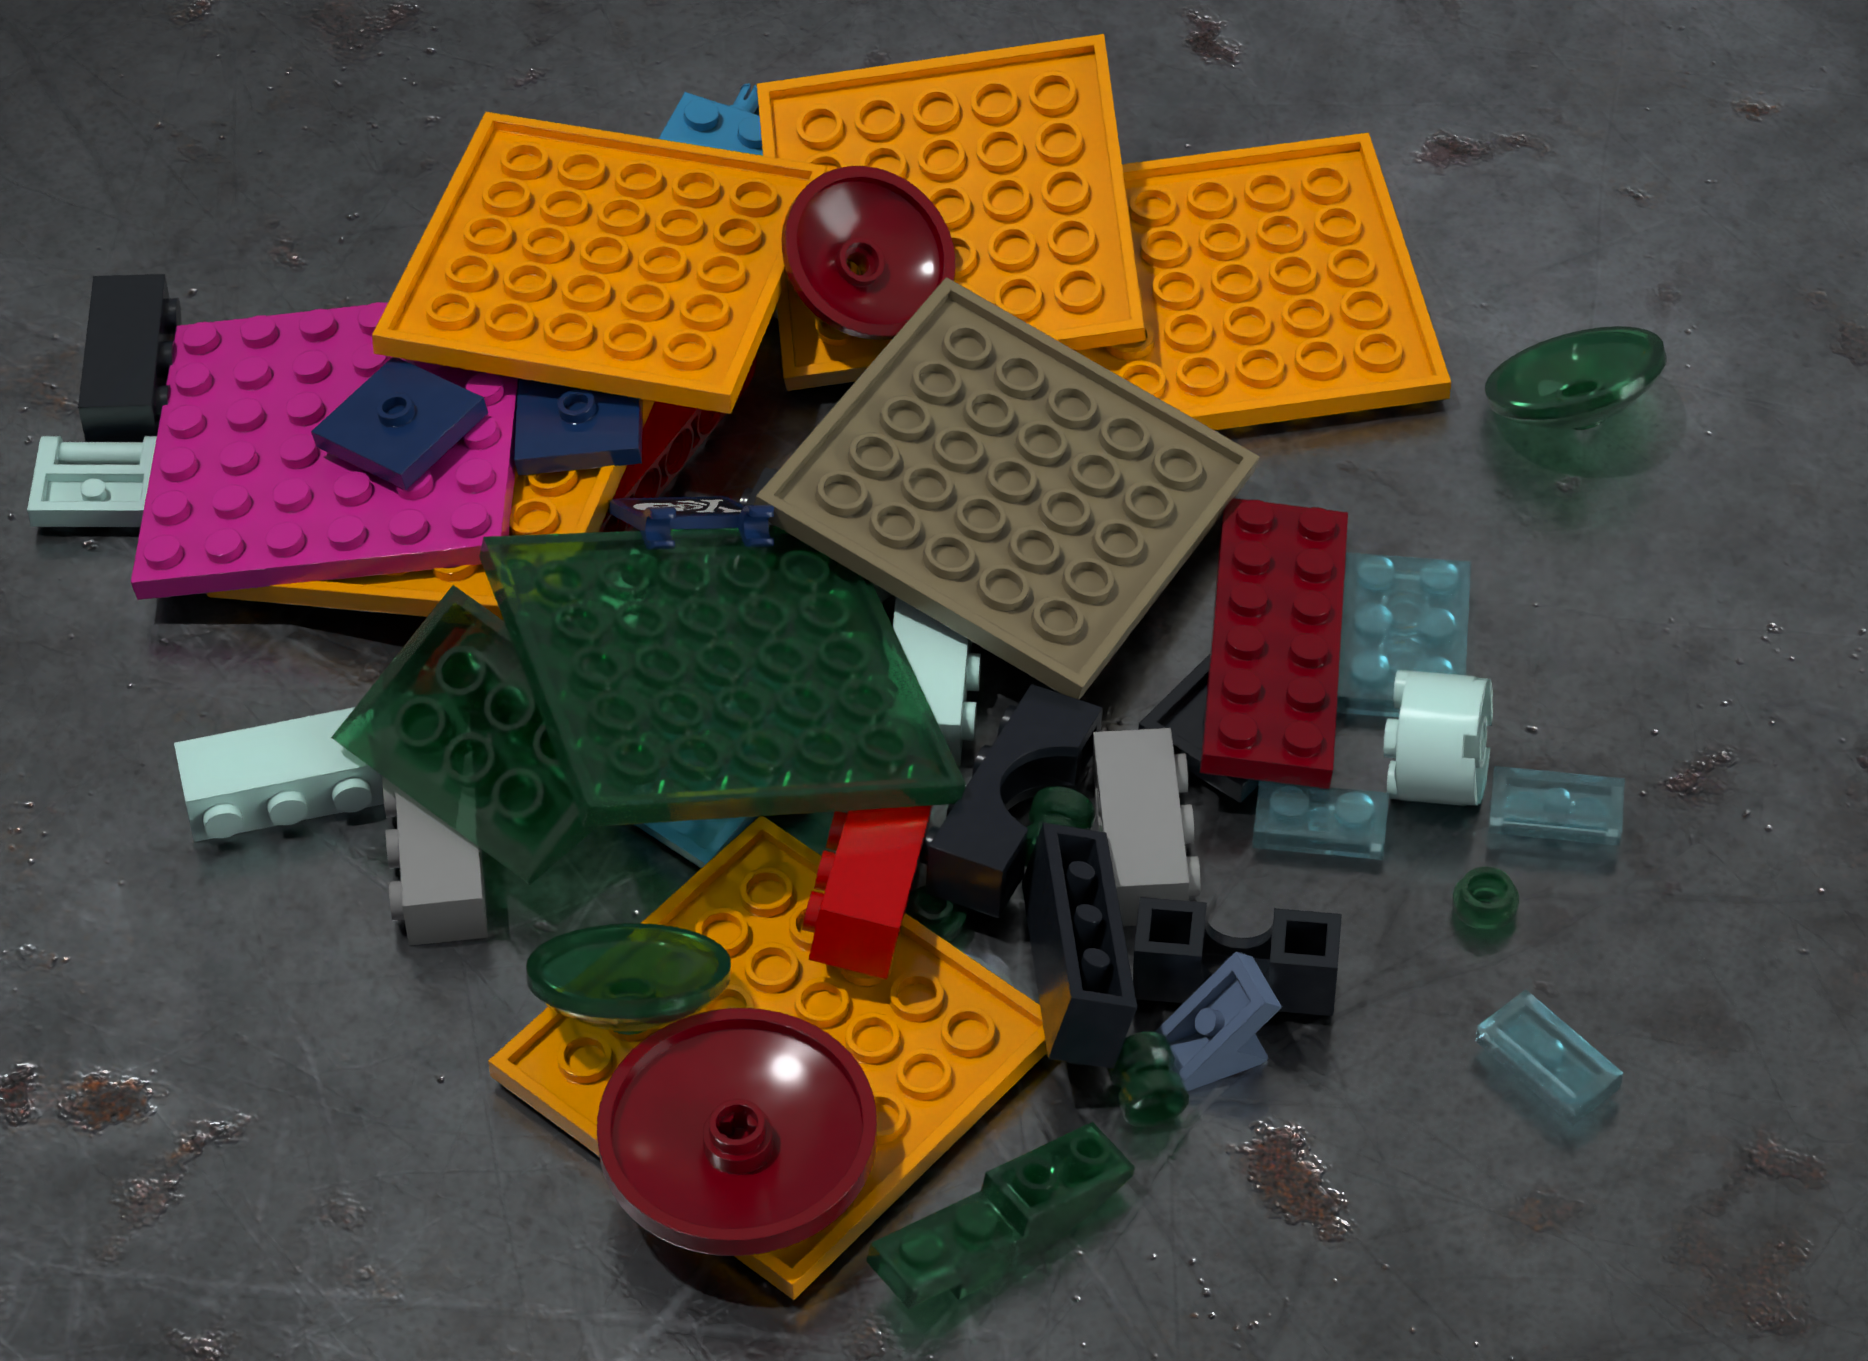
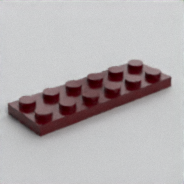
M1233 498L1224 509L1221 523L1200 773L1330 789L1334 765L1348 512Z

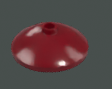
M847 166L828 171L811 181L799 193L785 217L781 238L782 255L792 286L804 304L817 317L845 334L868 340L893 339L946 277L954 281V245L943 217L922 191L909 181L889 171L868 166ZM847 261L855 263L859 267L861 275L851 271Z

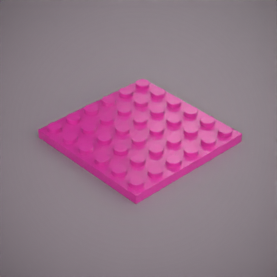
M388 302L332 309H315L269 316L259 315L251 318L198 322L177 326L174 339L173 363L169 367L166 385H170L168 405L162 406L131 577V585L137 600L299 582L432 570L433 568H451L462 565H480L491 562H506L516 467L514 457L518 378L402 359L484 397L488 414L407 490H404L316 447L311 433L316 426L392 358L391 356L374 354L372 334Z

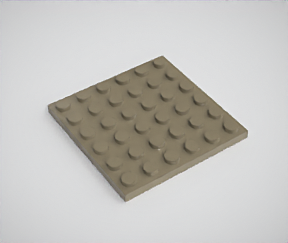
M946 277L757 494L754 505H773L774 517H769L768 522L1057 692L1080 700L1220 518L1226 506L1236 497L1253 475L1260 456Z

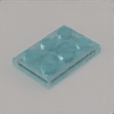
M1346 552L1337 713L1399 717L1400 708H1394L1393 700L1394 683L1398 670L1466 675L1471 562Z

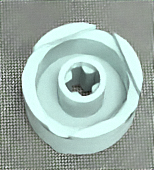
M1398 670L1395 677L1393 700L1394 708H1400L1399 719H1387L1384 734V757L1396 759V761L1391 760L1389 764L1387 798L1460 806H1478L1483 799L1491 747H1486L1487 726H1492L1493 688L1491 679L1468 675Z

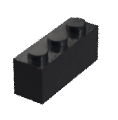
M165 274L93 276L78 403L85 442H143L145 436H157L162 406L168 405L170 385H166L169 367L173 363L175 342L170 341L171 334H176L177 326L181 325L179 298L169 297Z

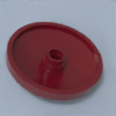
M726 1008L711 1010L677 1020L659 1029L633 1048L618 1065L605 1087L599 1105L597 1140L600 1163L605 1180L620 1206L639 1225L660 1239L691 1251L711 1255L743 1256L767 1253L786 1248L817 1234L843 1214L857 1198L868 1179L876 1155L877 1113L874 1095L863 1069L853 1055L839 1041L817 1026L788 1014L765 1009Z

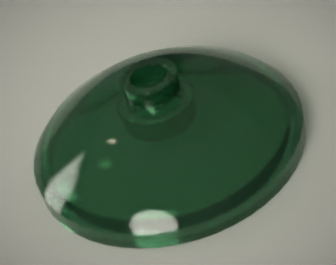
M1612 326L1580 330L1542 341L1508 358L1488 377L1485 383V394L1490 408L1510 421L1547 429L1572 428L1575 430H1586L1602 424L1606 419L1623 411L1656 382L1667 362V355L1662 339L1657 334L1645 329Z
M608 924L574 930L544 942L530 954L526 962L527 986L547 1007L585 1025L626 1035L639 1034L650 1029L664 1027L698 1012L711 1004L727 988L731 980V959L728 952L719 943L690 930L657 924Z

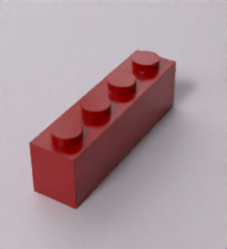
M866 749L859 774L846 772L837 809L848 813L837 810L834 812L826 849L836 851V853L823 850L814 889L824 891V894L811 891L802 930L814 933L808 960L883 979L888 978L942 768Z

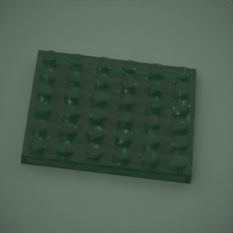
M768 526L769 535L771 538H774L773 547H746L738 528L670 530L672 540H675V549L656 550L646 548L640 531L483 537L479 558L584 827L955 804L958 799H962L966 783L872 582L779 527Z

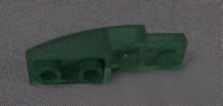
M1091 1122L987 1171L981 1191L871 1242L866 1262L907 1309L948 1289L960 1300L1004 1276L1049 1247L1077 1226L1130 1180L1136 1167L1097 1125Z

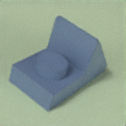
M1235 952L1147 1041L1175 1091L1185 1093L1259 1066L1267 1061L1268 1055L1255 1033L1282 1006L1254 958Z

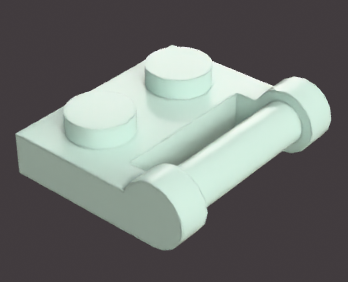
M41 436L27 508L31 527H141L157 436H145L143 442H63L61 436Z

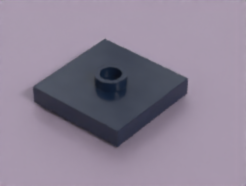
M392 357L316 426L311 433L316 447L407 490L488 414L484 397L407 361Z
M518 378L514 457L518 476L601 468L611 465L642 464V399Z

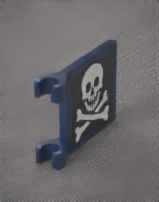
M726 496L617 498L609 500L607 512L639 529L646 548L649 550L675 549V540H672L670 529L738 528L746 547L774 546V538L770 537L768 530L769 517H774L773 505L744 506Z

